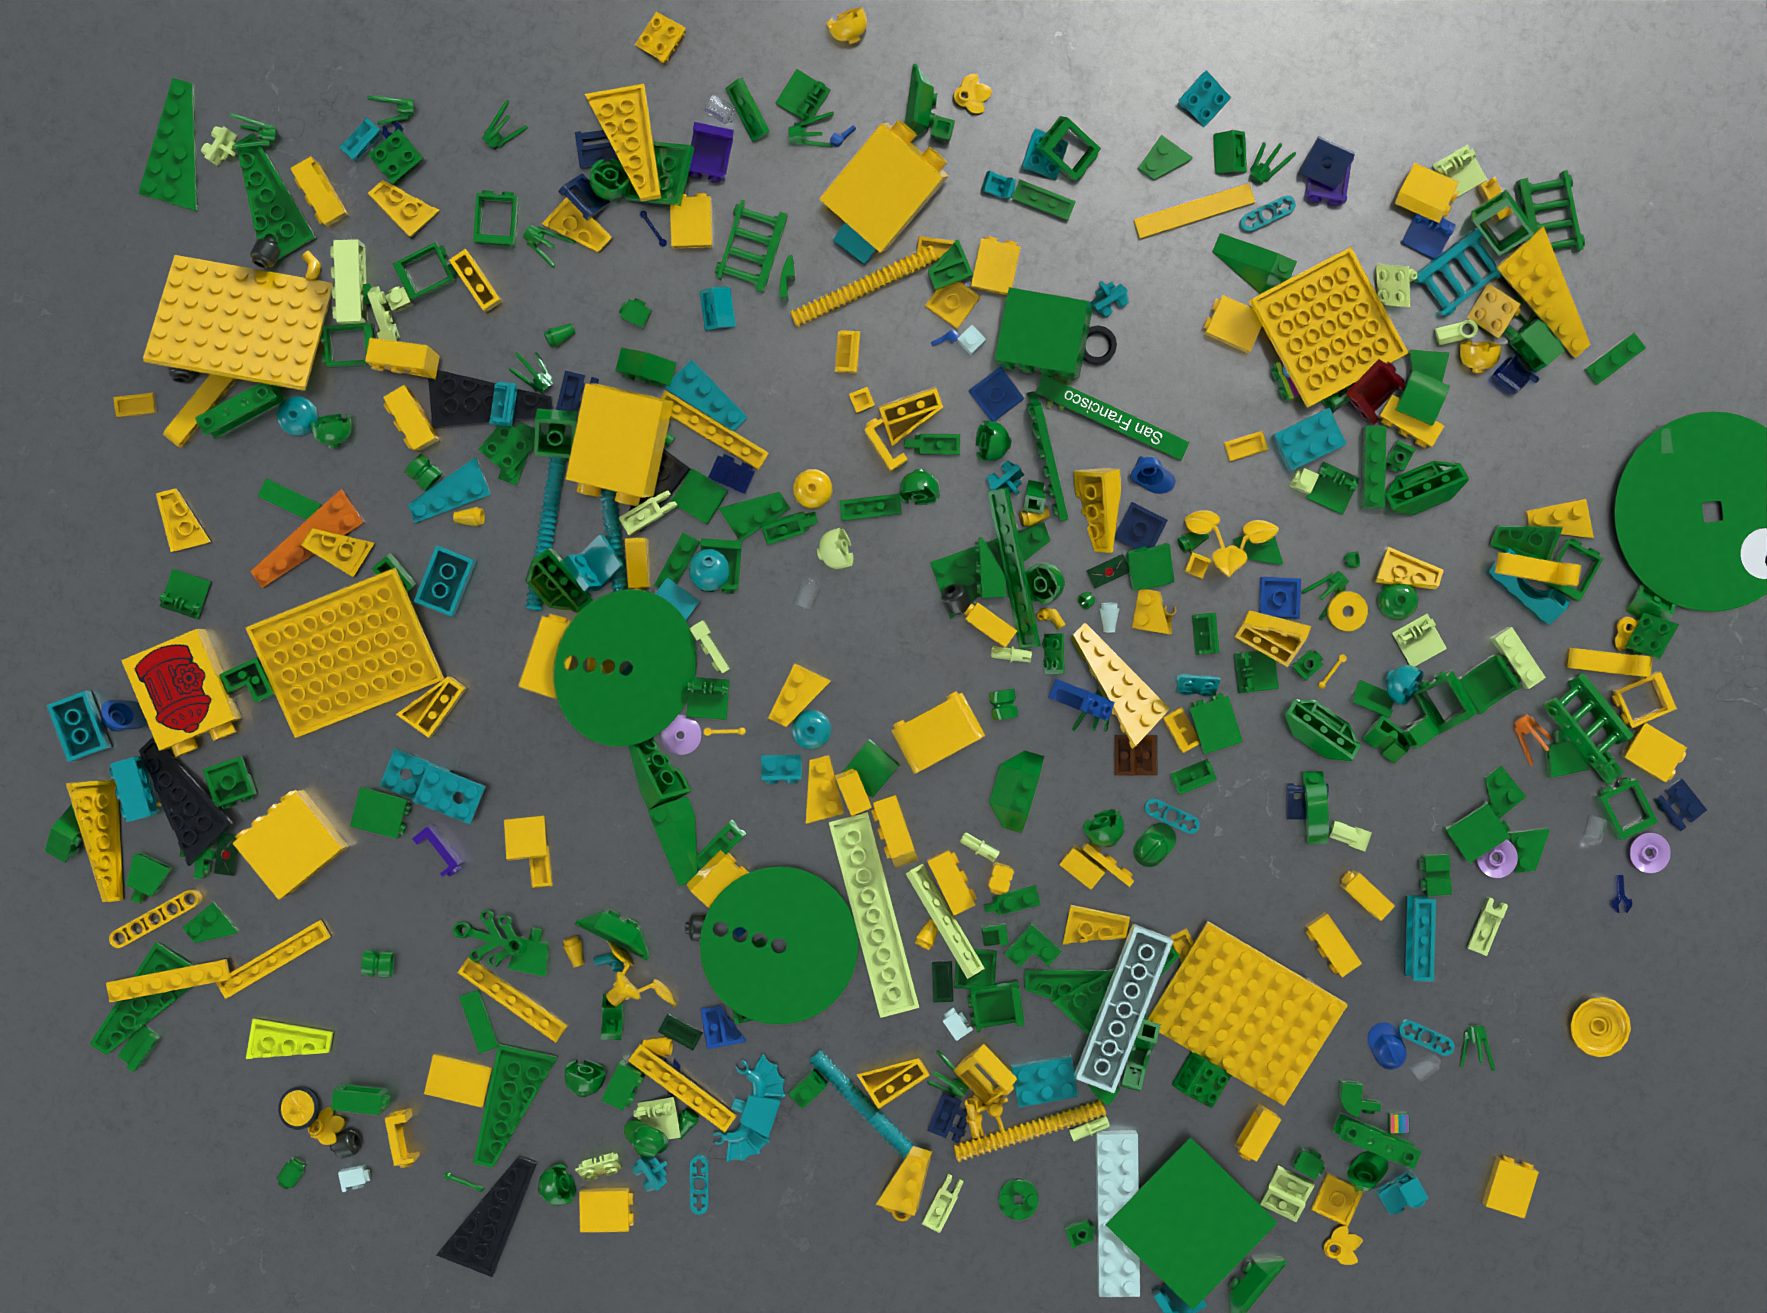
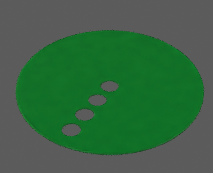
M627 589L611 592L595 599L573 618L564 631L556 651L553 683L558 704L565 718L572 727L586 738L608 746L635 745L656 736L675 720L688 700L690 693L688 691V683L694 681L697 665L693 635L682 614L670 602L654 593ZM569 656H575L578 660V665L574 670H567L565 668V660ZM589 657L594 658L596 661V667L592 672H586L583 668V662ZM606 659H611L614 662V669L609 674L603 673L601 665ZM629 661L632 664V671L624 676L620 673L619 667L622 662Z
M791 867L762 868L749 872L731 882L711 904L704 919L700 935L701 962L706 978L714 992L729 1008L738 1014L766 1024L797 1023L818 1015L827 1009L847 987L854 972L858 955L856 925L843 898L832 886L816 875ZM724 922L728 926L727 934L722 937L716 936L713 932L714 924ZM738 927L746 929L748 934L746 940L743 942L735 941L732 936L734 929ZM754 934H765L767 937L766 945L761 948L754 946L752 943ZM777 938L785 940L787 944L785 951L782 953L774 952L771 947L772 942Z

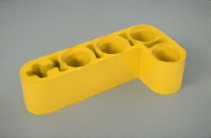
M1498 552L1495 573L1566 586H1578L1581 565L1558 563Z
M1569 648L1567 668L1651 677L1653 657Z

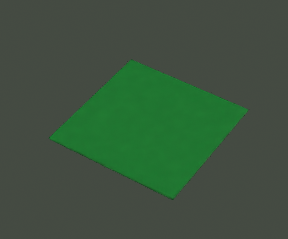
M1190 1137L1105 1225L1194 1310L1278 1222Z

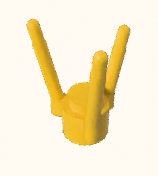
M1001 1098L997 1103L991 1102L987 1106L984 1104L977 1109L978 1113L987 1110L991 1117H996L1002 1134L1005 1133L1000 1115L1003 1112L1002 1104L1008 1101L1007 1098Z

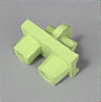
M215 126L211 132V136L216 138L212 145L205 143L201 148V152L205 155L206 159L219 166L222 160H226L229 154L233 157L236 155L232 151V145L236 144L234 141L237 135L224 126L223 128Z

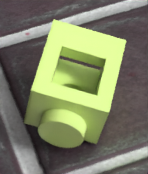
M404 287L392 288L388 291L389 294L385 295L391 310L395 313L414 305Z
M1297 468L1289 486L1308 495L1311 493L1319 474L1306 468Z

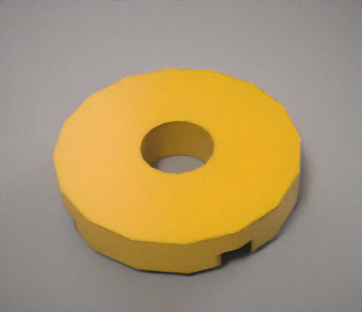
M1352 591L1338 593L1330 600L1327 607L1329 620L1333 626L1343 631H1354L1360 628L1368 615V606L1365 599ZM1345 606L1352 607V614L1348 617L1343 615V608Z

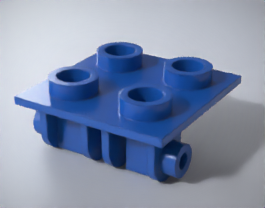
M1416 213L1401 243L1435 259L1442 253L1449 237L1455 230L1456 224L1444 218L1441 219L1440 223H1437Z

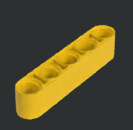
M210 374L167 426L163 435L178 448L182 447L199 427L195 417L214 408L238 379Z
M196 889L179 894L113 931L109 936L110 944L115 948L129 945L200 905L202 894ZM188 894L195 896L194 904L188 902ZM172 903L178 908L176 914L171 913L169 909ZM154 913L158 914L160 917V921L158 924L152 921V915ZM136 923L142 926L141 933L135 931L134 926ZM118 933L123 934V943L117 941Z

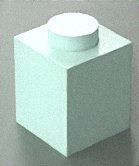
M973 325L957 338V342L970 355L986 341V338Z

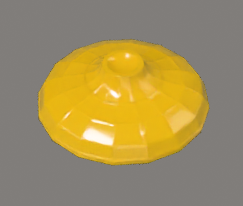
M1605 997L1591 998L1582 1003L1574 1012L1571 1021V1033L1576 1045L1586 1054L1596 1057L1611 1056L1620 1051L1628 1041L1631 1031L1630 1018L1625 1009L1615 1000Z

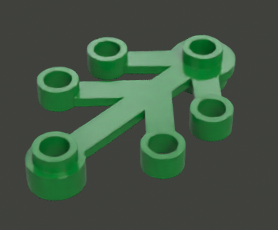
M484 910L480 914V919L485 923L490 934L471 929L470 925L464 922H459L453 927V934L457 938L465 939L472 937L488 942L479 949H474L470 952L469 957L475 962L481 961L483 955L498 946L505 947V949L487 958V963L491 967H498L501 961L510 955L519 957L526 951V942L522 937L515 935L511 927L512 919L509 916L502 915L498 919V925L503 927L508 939L501 937L493 921L494 914L490 910ZM486 913L489 914L488 920L485 919ZM504 918L507 919L506 925H503ZM463 927L466 928L465 934L462 933ZM516 943L519 944L518 950L515 949ZM476 952H478L479 955L477 959H475L474 954ZM494 957L496 958L495 964L492 963Z

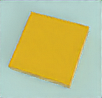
M960 281L935 291L925 304V307L958 330L981 296Z
M545 816L504 820L507 861L548 857Z
M1326 1173L1310 1209L1348 1227L1364 1191L1357 1193L1351 1183Z

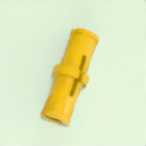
M969 1098L968 1101H965L967 1110L966 1120L970 1125L971 1137L980 1138V1136L984 1135L981 1123L982 1114L977 1112L978 1100Z

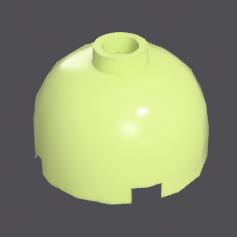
M837 528L826 532L822 536L819 548L817 549L819 559L834 569L846 568L853 564V553H849L848 546H851L845 530Z

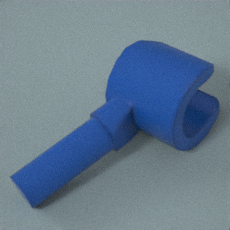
M854 125L851 126L841 136L835 132L829 142L835 147H839L844 139L856 130V127Z
M950 330L943 337L932 341L931 344L935 346L947 339L953 343L960 335L956 330Z

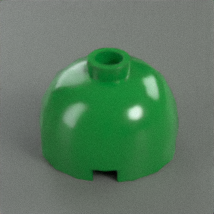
M603 159L592 166L590 170V186L596 195L603 199L613 200L618 199L627 191L630 179L620 161L610 159V161L604 162Z
M341 414L322 416L318 418L319 422L314 423V420L310 422L314 438L321 444L329 445V448L340 447L341 442L346 441L352 431V422L349 414H346V418H341Z
M984 420L985 424L979 425L976 434V446L980 445V452H976L981 461H996L1001 459L1007 450L1010 449L1012 440L1002 424Z
M915 469L904 476L901 481L899 498L909 504V500L916 501L915 505L932 504L936 502V498H940L938 481L924 469Z
M1039 563L1031 566L1026 571L1031 600L1034 602L1038 601L1041 604H1046L1056 600L1062 594L1065 578L1061 570L1055 565Z
M1385 584L1381 587L1377 596L1379 610L1385 617L1391 620L1408 618L1415 612L1418 606L1417 591L1414 587L1406 584Z
M1115 809L1101 811L1094 815L1096 819L1091 822L1088 819L1084 823L1083 829L1086 836L1097 846H1115L1125 831L1123 817L1120 811L1116 813Z
M578 1060L568 1062L564 1073L567 1088L578 1097H587L597 1093L604 1083V1067L590 1060H584L585 1064L577 1063Z
M562 1164L546 1169L539 1179L538 1193L545 1202L552 1206L572 1203L574 1201L572 1197L576 1196L573 1176L571 1174L567 1175L565 1171L567 1168Z

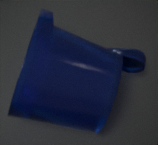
M1514 352L1505 359L1491 377L1513 395L1519 392L1530 379L1534 383L1540 380L1538 376L1526 370L1520 363L1517 352Z

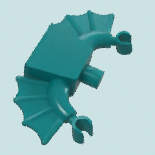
M764 1054L761 1055L752 1071L749 1070L745 1060H741L745 1065L743 1069L735 1066L739 1074L747 1075L746 1078L752 1084V1093H749L747 1102L734 1099L731 1110L742 1113L741 1124L734 1132H728L726 1135L718 1131L712 1133L714 1136L720 1135L719 1141H713L717 1145L728 1140L726 1162L733 1159H739L744 1162L750 1155H759L761 1148L770 1143L768 1138L781 1103V1098L786 1097L783 1091L785 1080L778 1074L777 1064L770 1063Z

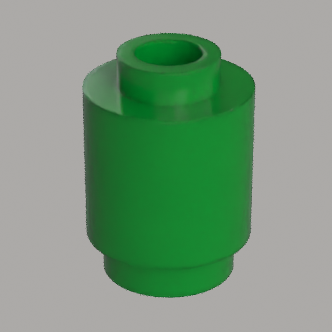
M291 1158L290 1161L285 1163L276 1177L279 1181L278 1184L284 1189L294 1188L304 1173L305 1165L301 1161Z

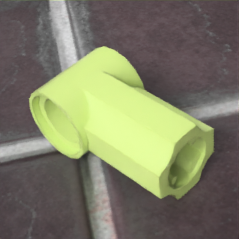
M1472 320L1435 328L1439 346L1468 340L1474 337L1478 331L1476 323ZM1464 325L1471 326L1472 333L1470 335L1463 333L1462 327Z
M1337 821L1333 822L1329 831L1330 838L1349 844L1348 846L1364 852L1372 835L1369 831L1358 827L1353 828Z

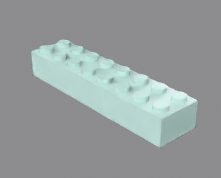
M1132 924L1074 1073L1077 1080L1112 1093L1115 1092L1172 946L1173 940L1170 937Z
M1136 1130L1096 1132L1097 1275L1099 1297H1140V1258L1105 1225L1139 1190L1138 1133Z

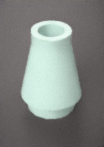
M1101 603L1099 610L1103 632H1115L1119 613L1117 603Z

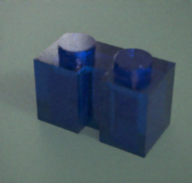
M723 454V457L718 455L708 478L746 495L756 474L755 471H752L753 466L744 462L738 465L734 463L735 458Z

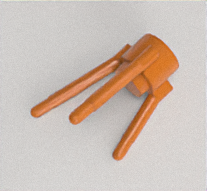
M1526 714L1514 722L1517 726L1514 730L1519 737L1528 762L1532 766L1533 761L1522 732L1525 735L1531 732L1545 751H1549V748L1534 729L1537 728L1549 740L1553 738L1532 716L1529 717Z

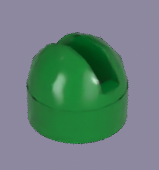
M1357 551L1349 552L1345 555L1344 560H1347V562L1344 564L1347 567L1358 568L1360 566V556Z
M1084 592L1077 598L1079 605L1083 609L1087 610L1095 603V596L1092 597L1091 592Z

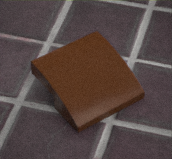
M1115 735V775H1158V735H1146L1133 749L1129 744L1130 740L1127 735Z

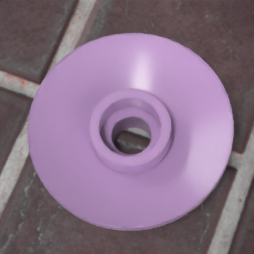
M678 715L661 732V740L665 748L671 753L686 755L698 747L701 741V729L693 718L686 717V715ZM679 731L684 733L683 739L677 737Z
M1644 833L1638 836L1630 847V858L1633 865L1645 873L1661 871L1670 860L1671 850L1668 842L1656 833ZM1647 849L1651 850L1650 856H1646L1645 851Z
M1505 840L1477 858V863L1481 871L1487 876L1502 878L1509 875L1515 869L1518 855L1513 844ZM1497 853L1499 859L1494 861L1492 856Z

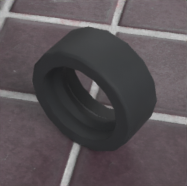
M1097 325L1089 327L1088 337L1096 333L1103 334L1109 341V350L1101 357H1094L1087 352L1085 347L1083 359L1094 365L1108 362L1115 354L1117 347L1116 337L1112 331L1104 326Z

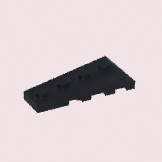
M663 448L654 496L640 497L639 505L665 491H669L672 494L690 468ZM668 498L658 503L660 508H662ZM631 505L629 511L632 510V509H634V508L637 507V506ZM646 527L642 528V529L639 530V531H640L641 533H643V531L646 529Z

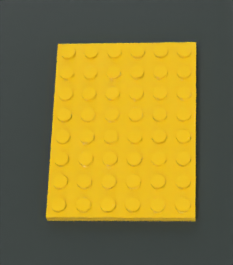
M174 255L143 360L146 363L306 390L332 297L334 283L320 280L309 281L298 276Z
M396 567L246 627V631L295 738L444 679Z
M1207 921L1146 1020L1161 1024L1159 1033L1225 1069L1230 1075L1284 1106L1348 1004Z

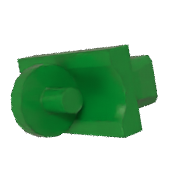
M1607 750L1602 754L1607 762L1595 767V770L1605 783L1609 785L1614 779L1622 775L1624 771Z

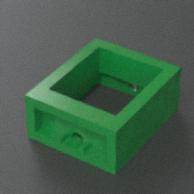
M1059 116L1035 147L1066 177L1077 180L1085 174L1087 166L1096 160L1098 152L1101 150L1074 122L1064 116ZM1068 129L1089 147L1073 169L1052 151Z
M482 190V193H476L473 242L475 244L516 247L519 198L514 196L513 192H502V195L494 194V191ZM484 201L512 203L510 236L481 234Z
M1504 190L1471 211L1472 221L1498 256L1511 252L1516 245L1521 242H1527L1534 235L1533 225L1507 190ZM1509 206L1523 227L1499 241L1485 220Z
M434 242L393 263L412 302L457 281L454 276L457 272L452 264H448L445 258L448 254L443 245L439 246ZM436 252L448 277L417 292L405 267Z
M373 323L323 326L320 336L321 343H324L325 351L322 352L323 364H326L328 368L370 366L365 360L334 362L332 333L364 331L365 353L367 355L369 339H376L375 325Z
M1571 538L1570 540H1563L1552 562L1560 563L1567 548L1592 561L1577 590L1566 585L1541 583L1552 589L1555 588L1564 596L1578 602L1581 601L1603 558L1599 556L1600 553L1592 548L1587 550L1581 546L1582 543Z
M1453 670L1447 673L1445 671L1438 673L1434 676L1435 679L1430 682L1428 680L1421 682L1417 685L1418 689L1413 693L1426 715L1431 718L1439 730L1438 735L1472 718L1477 713V709ZM1447 680L1464 710L1444 720L1427 691Z
M1629 777L1619 780V785L1613 788L1607 786L1601 789V794L1596 796L1618 840H1624L1658 823L1638 780L1630 779ZM1633 787L1646 816L1621 828L1607 799Z
M340 1084L333 1089L331 1110L380 1115L390 1106L391 1095H388V1089Z

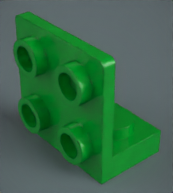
M1191 1051L1172 1086L1194 1100L1213 1108L1232 1075L1227 1073L1225 1069Z

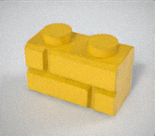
M995 862L992 865V874L989 875L987 884L990 887V892L1002 895L1003 892L1006 893L1009 890L1014 870L1011 866Z

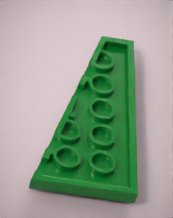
M172 78L138 194L198 212L196 200V143L194 139V85L192 83Z
M251 133L236 142V144L256 142L258 139L254 133ZM263 147L237 148L257 240L270 237L277 241V246L281 251L276 260L278 261L312 241L316 236Z
M1034 391L1026 393L1029 401L1027 409L1029 416L1034 421L1031 424L1033 433L1036 436V440H1039V442H1036L1038 454H1040L1041 459H1044L1045 466H1043L1045 478H1048L1050 485L1047 487L1050 497H1053L1055 504H1052L1055 516L1059 517L1060 521L1069 520L1042 404Z
M1044 522L1017 531L1023 561L1027 560L1051 541ZM997 539L986 542V545L1004 573ZM975 546L930 562L941 594L948 585L956 584L964 587L970 598V604L981 596V594H977V582H981L980 574H976V562H980L979 554H975ZM948 613L950 619L957 615Z
M155 942L133 977L193 965L160 943ZM192 987L117 1001L89 1045L108 1055Z
M1172 947L1170 948V951L1168 953L1167 959L1165 961L1160 976L1180 956V954L1177 951H1175ZM1116 967L1052 1000L1088 1036Z
M1025 969V990L1054 1000L1109 970Z
M502 1044L498 1045L473 1164L494 1167L558 1056Z

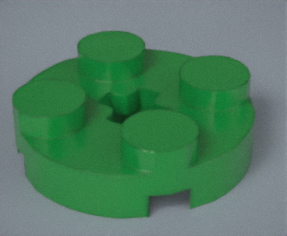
M1010 1180L1002 1186L999 1192L1000 1209L1010 1219H1015L1016 1221L1027 1219L1035 1213L1038 1207L1039 1198L1037 1190L1027 1180ZM1015 1195H1017V1196L1022 1195V1196H1023V1198H1022L1023 1203H1022V1204H1020V1203L1015 1204V1203H1014V1201H1015L1014 1196H1015Z

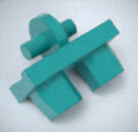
M1101 281L1099 282L1100 289L1095 291L1097 298L1090 301L1093 308L1103 317H1106L1113 312L1109 303L1115 300L1118 307H1123L1129 303L1126 294L1128 290L1122 284L1115 286L1113 282H1110L1106 285Z
M1007 460L1001 466V469L1005 472L1001 478L994 472L986 480L991 490L1008 487L1009 493L1013 491L1015 495H1018L1020 492L1017 487L1022 484L1019 479L1024 473L1018 464L1014 465Z
M641 1156L632 1167L633 1172L637 1176L644 1172L647 1179L642 1183L647 1192L654 1189L658 1191L668 1182L664 1177L667 1173L663 1169L667 1165L666 1161L659 1163L656 1157L653 1159L652 1157L646 1158Z

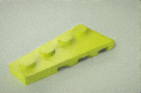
M254 1018L252 1019L246 1059L329 1053L334 1032Z

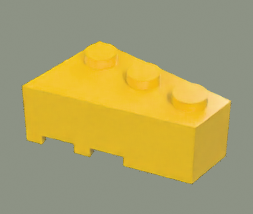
M447 677L396 715L428 738H431L465 693L467 687L453 677Z
M918 1058L857 1074L877 1108L881 1109L930 1077L931 1074L922 1060Z

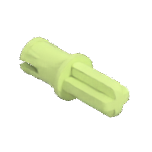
M993 646L991 649L992 658L1010 660L1011 663L1012 661L1031 662L1032 650L1014 649V646L1011 648Z
M964 833L960 839V843L975 851L976 855L980 854L991 862L995 861L1000 852L985 844L984 840L980 841L968 833Z
M1100 1117L1069 1131L1075 1142L1089 1135L1092 1137L1094 1133L1110 1127L1107 1117Z

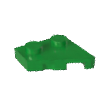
M1161 135L1137 169L1152 180H1156L1184 163L1191 161L1193 157Z
M959 239L928 270L935 291L973 277Z
M1244 536L1233 539L1234 546L1240 549ZM1275 536L1263 543L1254 544L1249 539L1246 541L1243 551L1247 554V560L1277 565L1283 564Z
M1502 765L1498 766L1484 778L1489 793V802L1493 803L1499 811L1497 815L1499 819L1527 797Z
M1549 828L1509 833L1510 842L1515 847L1518 855L1514 873L1536 871L1550 832Z
M212 902L182 927L194 943L229 936L239 932L216 902Z

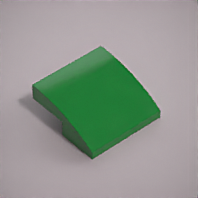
M788 255L782 269L779 288L781 302L789 301L787 281H795L793 255Z
M1413 370L1410 373L1395 410L1433 426L1450 386Z
M691 468L671 502L675 501L677 507L708 525L728 490Z
M1163 543L1151 548L1144 546L1127 552L1132 590L1149 589L1175 582L1169 544Z
M869 739L842 773L850 769L857 770L865 792L873 798L898 769L900 764Z

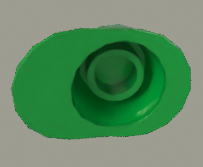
M1156 823L1150 826L1134 845L1133 853L1137 862L1145 867H1154L1160 864L1176 844V834L1173 828L1166 823Z
M630 1120L624 1126L626 1139L642 1157L650 1158L663 1153L669 1146L668 1138L662 1131L643 1122Z
M1370 1151L1362 1153L1347 1171L1348 1178L1353 1187H1355V1192L1373 1190L1387 1173L1389 1162L1387 1158Z

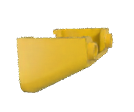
M955 691L947 695L948 700L906 723L904 720H901L893 725L894 729L891 732L914 774L986 736L962 692L958 694Z

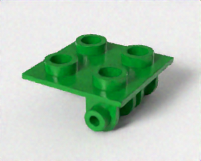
M796 69L775 103L805 121L814 118L831 90L823 82L816 81Z
M399 129L368 154L392 184L423 159Z
M513 425L512 427L497 426L478 450L507 475H510L531 451L534 444Z
M1323 461L1317 473L1319 476L1306 498L1343 515L1354 490L1359 485L1358 481L1360 478Z
M172 568L165 592L160 595L159 601L161 603L159 607L198 620L211 581Z
M1643 613L1625 648L1634 650L1633 653L1635 655L1646 654L1660 659L1679 624Z
M1064 633L1044 634L1042 646L1044 649L1043 668L1045 674H1065Z
M1260 651L1234 653L1239 693L1279 689L1276 660Z
M695 677L692 683H688V691L690 693L687 701L686 717L727 720L730 680Z

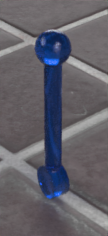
M644 210L641 211L640 217L644 218V220L647 222L655 236L658 238L659 245L661 247H665L667 245V241L665 239H662L656 228L653 226V224L647 217V212Z

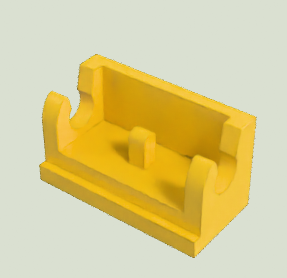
M1496 177L1477 187L1484 203L1502 192ZM1508 206L1492 217L1495 223L1513 214V211Z
M838 331L835 372L857 374L860 331Z
M1182 707L1162 717L1181 753H1185L1200 744L1198 735Z
M850 769L834 775L851 816L872 808L857 770Z
M1076 844L1071 847L1059 864L1090 890L1106 871L1105 867Z

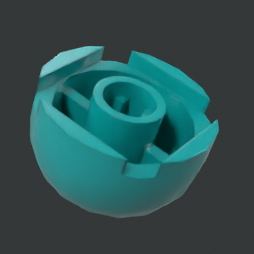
M293 396L285 399L277 410V421L280 428L292 436L309 434L312 432L310 422L313 420L314 423L318 422L316 406L302 396Z
M702 550L691 559L689 565L690 579L699 589L706 591L716 590L728 580V561L717 550Z
M1402 665L1395 671L1391 670L1386 677V681H1388L1387 692L1390 698L1402 706L1404 704L1407 705L1413 698V693L1418 689L1416 687L1417 681L1422 682L1424 671L1411 665Z
M806 710L800 713L792 724L794 741L800 747L807 750H816L823 747L831 736L829 719L817 710Z

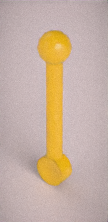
M1339 655L1337 663L1324 680L1318 683L1319 689L1326 687V682L1339 665L1347 660L1346 655Z
M743 727L728 730L705 728L703 732L706 736L731 733L744 735L746 730Z

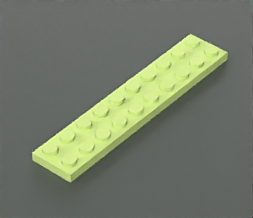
M868 812L831 821L829 826L880 1018L919 1008Z

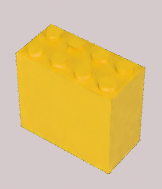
M549 613L548 616H542L519 687L557 699L553 683L554 660L559 642L571 620L566 622L567 618ZM569 656L565 660V668L567 670H574L578 665V660L575 656Z
M294 790L287 793L282 798L284 800L282 803L271 806L267 810L268 814L266 816H260L251 823L253 827L242 830L235 836L237 840L233 842V845L278 900L289 896L349 847L304 790Z

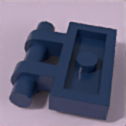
M565 371L556 410L577 411L578 407H581L582 401H580L582 390L585 388V375ZM591 377L590 383L598 384L599 379Z
M1680 778L1665 790L1669 798L1665 800L1662 795L1655 798L1659 804V809L1668 815L1670 823L1676 826L1679 831L1686 828L1682 821L1685 817L1692 823L1707 811L1683 778ZM1673 803H1675L1680 810L1678 814H1676L1671 807Z
M943 1092L927 1131L944 1138L947 1137L950 1131L954 1133L952 1141L959 1143L961 1137H964L966 1133L965 1127L967 1125L966 1107L965 1109L959 1108L962 1100ZM956 1114L961 1116L958 1126L952 1125Z

